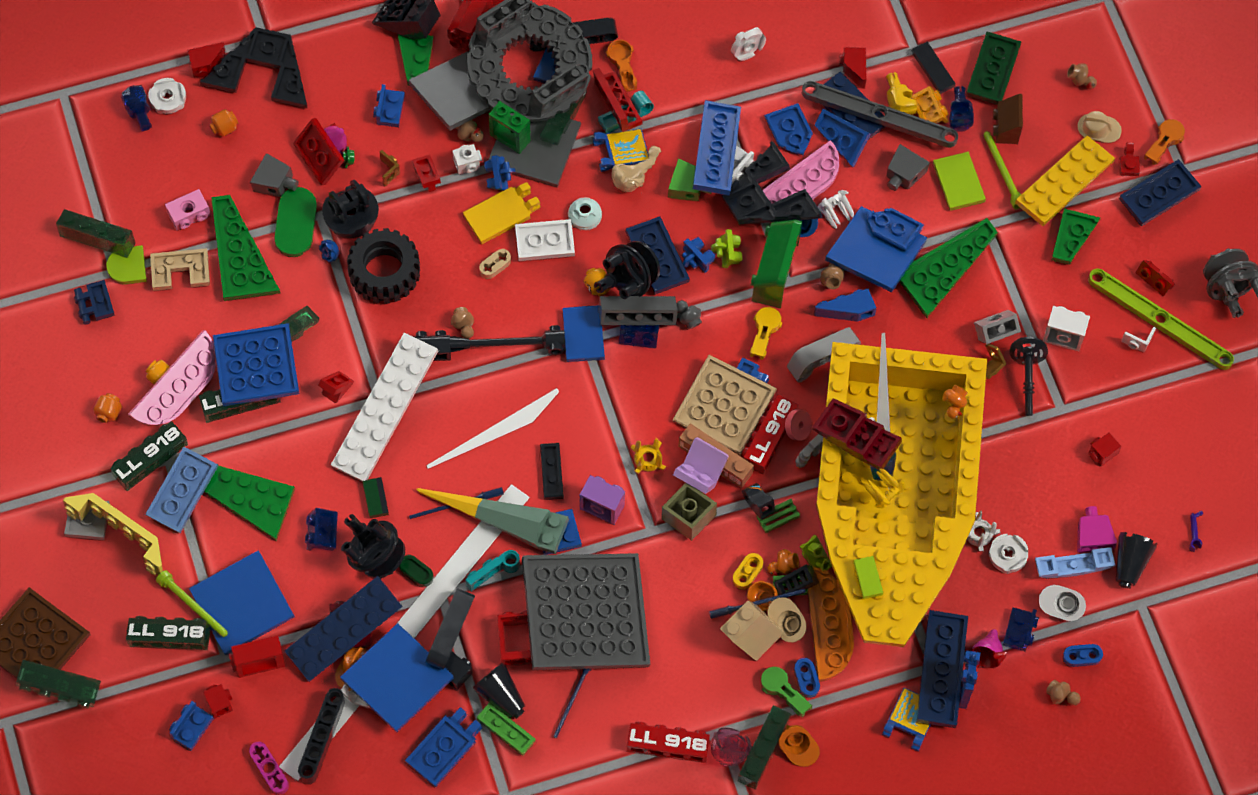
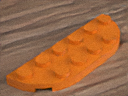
M813 567L819 583L807 589L816 670L819 682L834 678L846 668L853 653L854 638L850 608L838 580L830 575L828 571H822L820 568Z

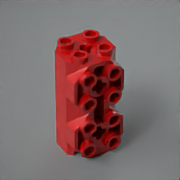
M463 0L447 30L450 44L455 48L460 47L469 51L468 47L476 29L477 18L504 0Z

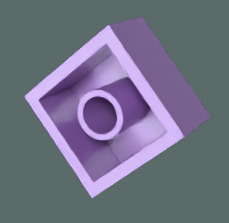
M590 475L580 493V509L615 525L625 506V491L616 484L606 483L599 476L594 477Z

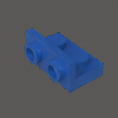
M382 84L381 91H377L376 100L379 103L378 107H374L373 117L377 120V125L399 128L405 92L386 90V85Z
M191 701L189 705L186 704L182 709L179 720L172 723L169 729L170 737L175 742L192 751L214 717Z

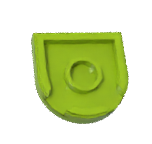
M143 245L120 248L109 256L106 266L108 274L113 280L120 284L147 282Z

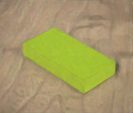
M874 556L854 560L853 563L863 599L883 595Z

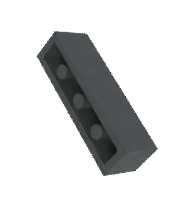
M600 296L598 312L601 325H676L678 309L675 296H630L626 300L620 296Z

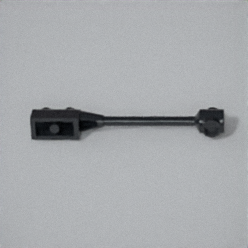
M558 325L550 326L549 330L545 331L541 337L469 340L468 338L446 335L444 330L436 331L433 336H427L425 331H418L416 336H413L438 349V353L433 361L451 360V352L469 349L470 347L542 344L551 355L562 354L563 349H565V332L560 330Z

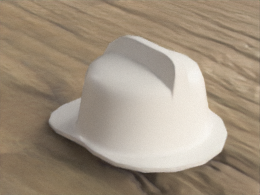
M1047 586L1039 596L1040 607L1045 613L1066 621L1078 620L1086 610L1084 597L1077 591L1063 586Z

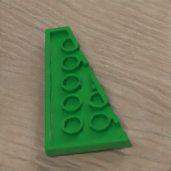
M230 195L211 197L224 301L280 294V289L241 218Z
M988 218L913 261L899 281L926 318L930 316L997 236L998 231Z
M218 466L204 492L234 514L250 522L258 530L265 532L273 540L277 541L295 487Z

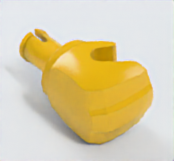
M896 72L893 73L894 77L892 73H889L886 76L890 89L887 91L889 107L910 115L917 112V103L914 99H911L913 91L908 89L906 85L900 84Z

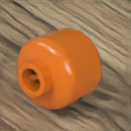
M224 109L211 117L212 123L209 126L214 134L218 133L221 137H224L236 130L238 121L232 111L229 112Z
M110 393L101 395L93 408V412L97 416L96 419L102 423L115 421L122 408L120 399Z

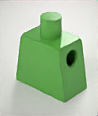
M678 159L668 189V198L698 201L701 192L708 194L712 192L693 189L696 166Z

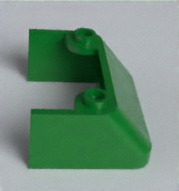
M787 220L772 222L771 226L767 225L764 235L767 237L757 275L753 274L750 284L754 286L753 302L781 309L784 288L795 248L799 246L802 221Z

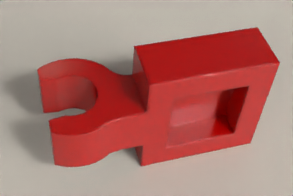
M1126 143V147H1124L1125 156H1120L1119 159L1120 176H1139V156H1134V143Z

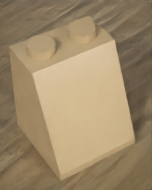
M749 600L720 628L738 647L756 661L784 634L756 604Z

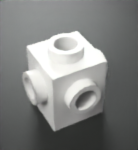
M474 144L463 145L459 149L452 150L458 174L472 173L480 168L482 157L480 151L475 149Z

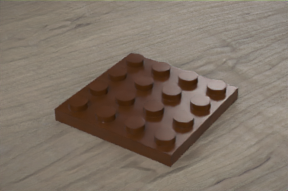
M29 587L0 620V666L18 680L20 679L22 669L34 672V675L25 673L22 683L39 695L91 634ZM36 673L48 676L47 679L39 677L37 685H33Z

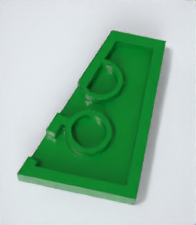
M398 34L408 85L410 79L429 70L434 36L428 35L426 39H410Z
M1064 209L1052 261L1070 265L1099 223L1100 217Z

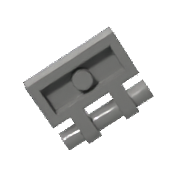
M818 434L799 453L795 461L797 467H804L812 455L816 457L822 451L823 436Z

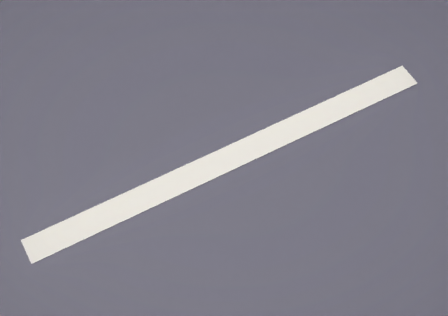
M511 484L498 501L524 505L530 497ZM481 521L435 576L433 582L426 587L398 621V624L415 638L502 531ZM345 695V706L333 737L359 707V705L353 704ZM336 697L333 703L339 702L341 698ZM326 715L324 720L331 721L334 716ZM314 725L279 766V768L297 781L300 779L298 767ZM320 733L316 738L324 739L327 734ZM313 751L310 754V757H318L320 753L318 751Z

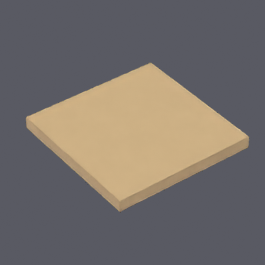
M708 355L673 418V422L685 428L691 423L741 456L777 388Z

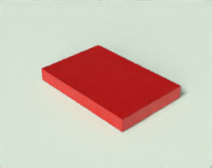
M312 118L293 142L321 185H326L345 161L317 118Z

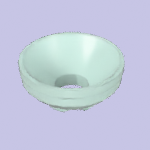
M585 197L579 198L570 205L568 218L571 219V223L575 228L591 230L600 223L602 210L595 200ZM587 205L591 210L588 213H582L579 209L581 206Z

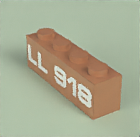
M690 423L679 437L678 447L688 453L693 440L698 437L728 454L729 457L721 475L742 489L752 476L754 465Z

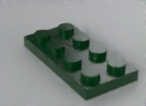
M986 31L966 96L996 105L999 101H1002L1022 41Z

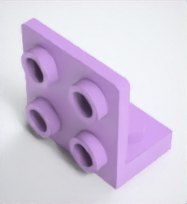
M696 437L684 463L675 469L673 475L707 494L715 488L729 455Z

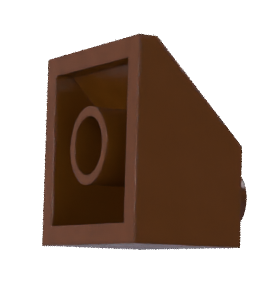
M1017 94L999 101L997 108L993 109V120H996V125H993V136H996V143H1019L1023 128V94Z

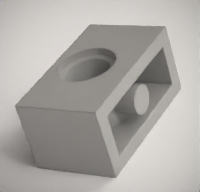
M1010 310L974 322L978 340L985 344L1021 332L1017 314Z

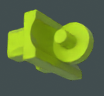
M726 229L725 234L717 238L716 243L711 245V251L717 253V257L722 259V268H728L731 264H739L742 261V253L734 251V248L740 246V236L733 235L730 229Z
M813 535L808 542L800 546L802 555L810 566L820 568L822 571H827L832 567L816 535Z

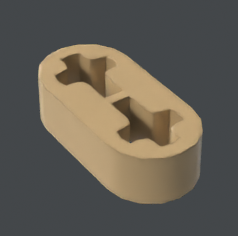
M499 249L485 259L479 267L480 275L485 279H491L507 268L511 263L509 251ZM499 256H501V257H505V256H506V261H504V260H500V261H499ZM485 267L491 268V272H485Z

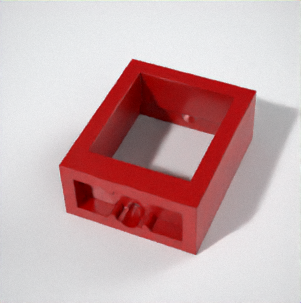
M527 610L516 614L504 612L498 615L501 663L505 666L532 664L530 650L505 652L503 626L528 624Z
M278 635L231 647L232 654H229L233 672L238 673L239 678L286 667Z

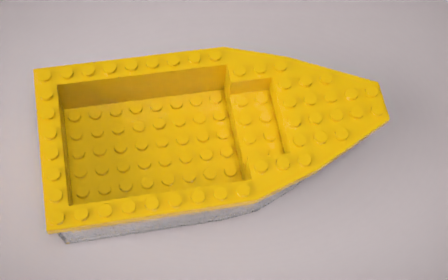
M832 342L826 407L834 398L866 413L867 418L873 417L877 422L881 347ZM886 348L890 432L902 438V443L891 457L892 477L900 484L904 481L905 489L898 496L895 495L890 500L891 503L884 508L875 507L878 503L864 486V482L868 483V480H870L884 494H886L885 491L890 490L876 473L879 470L855 458L823 437L816 507L831 565L864 643L904 647L949 579L974 525L987 359ZM954 385H958L968 392L966 395L967 404L965 407L960 408L962 416L951 419L947 416V409L952 404L948 401H943V394L947 389H952ZM874 556L883 595L863 599L853 562L856 559Z

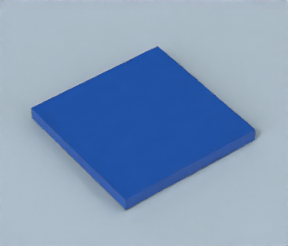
M861 206L826 255L825 261L892 292L926 243L927 237L919 234L909 249L904 251L873 235L866 212L871 210Z
M289 323L213 335L223 406L300 394Z
M259 550L189 588L197 604L228 631V635L222 637L209 625L225 656L232 652V646L251 642L295 618Z
M397 623L353 664L340 679L397 733L451 682L454 676L445 667L442 670L426 663L429 652Z

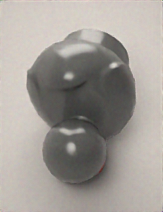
M680 300L676 303L677 313H681L679 320L682 324L687 325L688 329H692L702 323L700 319L701 310L698 307L691 305L688 310L686 301Z

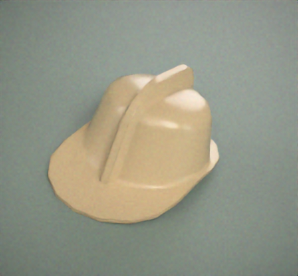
M1093 111L1084 115L1078 122L1079 133L1083 137L1088 135L1096 141L1112 143L1118 140L1122 133L1118 121L1099 111Z
M777 598L773 600L768 608V617L784 632L781 638L786 642L800 640L806 631V621L800 610L790 599Z

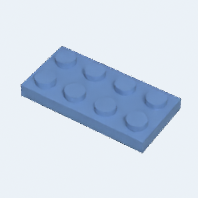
M183 447L145 515L181 533L219 465Z

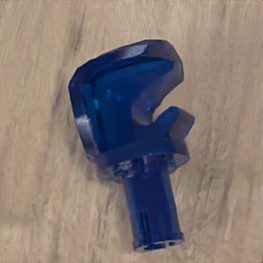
M142 85L129 86L121 93L124 107L131 118L137 119L141 131L149 130L152 127L147 116L150 106L146 103L144 87Z
M960 86L954 88L955 100L950 104V110L952 111L949 116L950 128L955 131H966L974 124L973 105L970 100L966 99V89L961 86V91Z

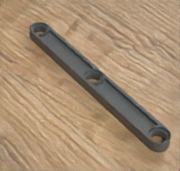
M807 81L803 84L802 96L813 102L944 147L951 148L957 144L958 133L951 128L814 81ZM807 87H812L815 89V92L809 94L805 91V89ZM882 111L885 116L879 118L875 115V112ZM952 135L955 140L949 142L945 139V136Z

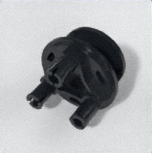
M631 241L626 245H615L607 252L606 259L603 260V266L607 274L603 279L595 282L594 287H600L596 290L598 293H603L608 288L615 287L619 291L620 297L625 300L630 296L641 297L647 293L650 285L659 278L660 265L658 258L648 245L640 241Z
M349 515L352 520L346 518L344 523L353 531L355 536L351 542H345L341 547V550L347 555L349 565L356 571L364 572L372 579L377 576L381 579L393 574L403 561L406 552L404 542L398 538L396 527L388 521H378L377 519L371 520L366 525L361 523L355 515Z

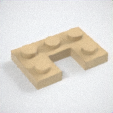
M207 248L150 254L153 291L172 289L171 272L190 271L191 287L210 285Z

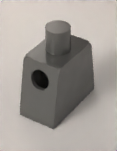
M900 144L887 170L886 176L890 179L887 186L893 191H896L900 185L909 189L927 173L930 162Z
M265 154L250 183L254 192L281 197L286 189L295 191L299 181L293 179L292 170L288 165L269 154Z

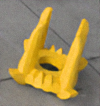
M655 438L653 445L641 446V441L638 440L636 445L633 444L631 446V449L635 452L636 473L639 474L642 470L654 471L657 468L660 470L666 468L662 464V454L659 450L662 442L658 441L657 438ZM651 453L654 459L647 462L643 459V455Z
M880 469L876 473L890 489L885 491L886 494L878 489L870 480H868V483L864 482L866 490L878 503L875 505L876 508L886 507L891 503L890 500L895 495L898 496L905 489L904 481L900 484L886 470Z

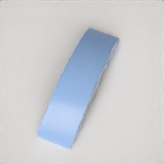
M1111 547L1094 549L1091 553L1062 557L1051 555L1035 558L1038 575L1042 578L1078 576L1115 567Z

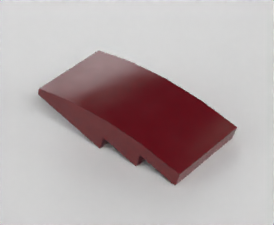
M834 398L812 427L814 431L837 447L878 470L884 469L902 443L901 437L886 431L884 425L867 418L866 413Z

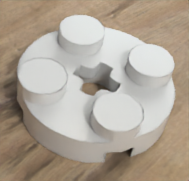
M758 27L745 33L739 32L735 36L736 41L732 45L731 52L740 61L750 59L755 55L753 52L757 49L760 51L764 47L766 37Z
M172 78L157 80L149 90L150 104L159 114L174 113L185 106V88L181 83L176 82ZM165 93L172 95L169 99L163 98Z
M1002 534L996 537L991 544L988 553L990 561L995 568L1005 574L1017 572L1027 562L1028 546L1017 535ZM1004 550H1012V557L1005 556Z

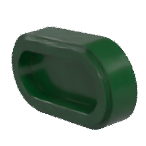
M404 556L403 561L399 565L400 571L418 586H429L434 580L433 571L415 556Z

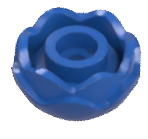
M323 240L321 242L319 250L322 252V258L328 262L335 261L339 256L337 244L332 240Z

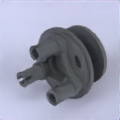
M1227 248L1217 255H1211L1203 269V274L1209 281L1206 288L1207 293L1212 299L1223 301L1228 306L1233 318L1240 317L1244 311L1238 303V297L1243 296L1252 288L1258 297V265L1249 261L1247 253L1241 249Z

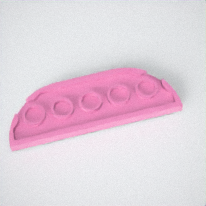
M830 140L763 189L770 203L773 204L803 189H806L813 200L827 190L835 181L839 170V154L835 145Z
M205 330L201 331L129 412L128 415L131 418L148 425L168 423L177 418L209 383L216 368L215 349L211 337Z

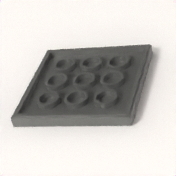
M470 50L409 80V85L449 130L492 110L488 107L486 100L480 99L476 93L477 88L470 82L467 71V53Z
M555 115L553 119L530 122L531 141L520 154L496 139L489 160L491 156L495 155L504 157L505 162H509L510 168H515L516 173H513L514 175L558 188L580 130L581 122Z

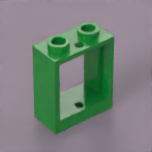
M499 101L489 113L490 136L520 154L531 141L530 120Z

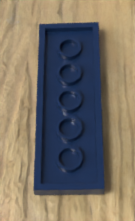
M377 576L284 651L310 682L403 606L380 577Z
M933 610L928 612L916 722L950 728L957 727L968 616Z

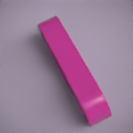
M262 742L253 743L249 753L271 790L277 795L286 793L289 783L267 746ZM255 749H261L266 759L262 761L260 756L256 754ZM268 763H272L275 766L274 771L271 773L264 772V766ZM277 776L280 782L284 781V783H282L283 787L281 789H279L278 787L274 788L276 786V782L274 781L273 777Z

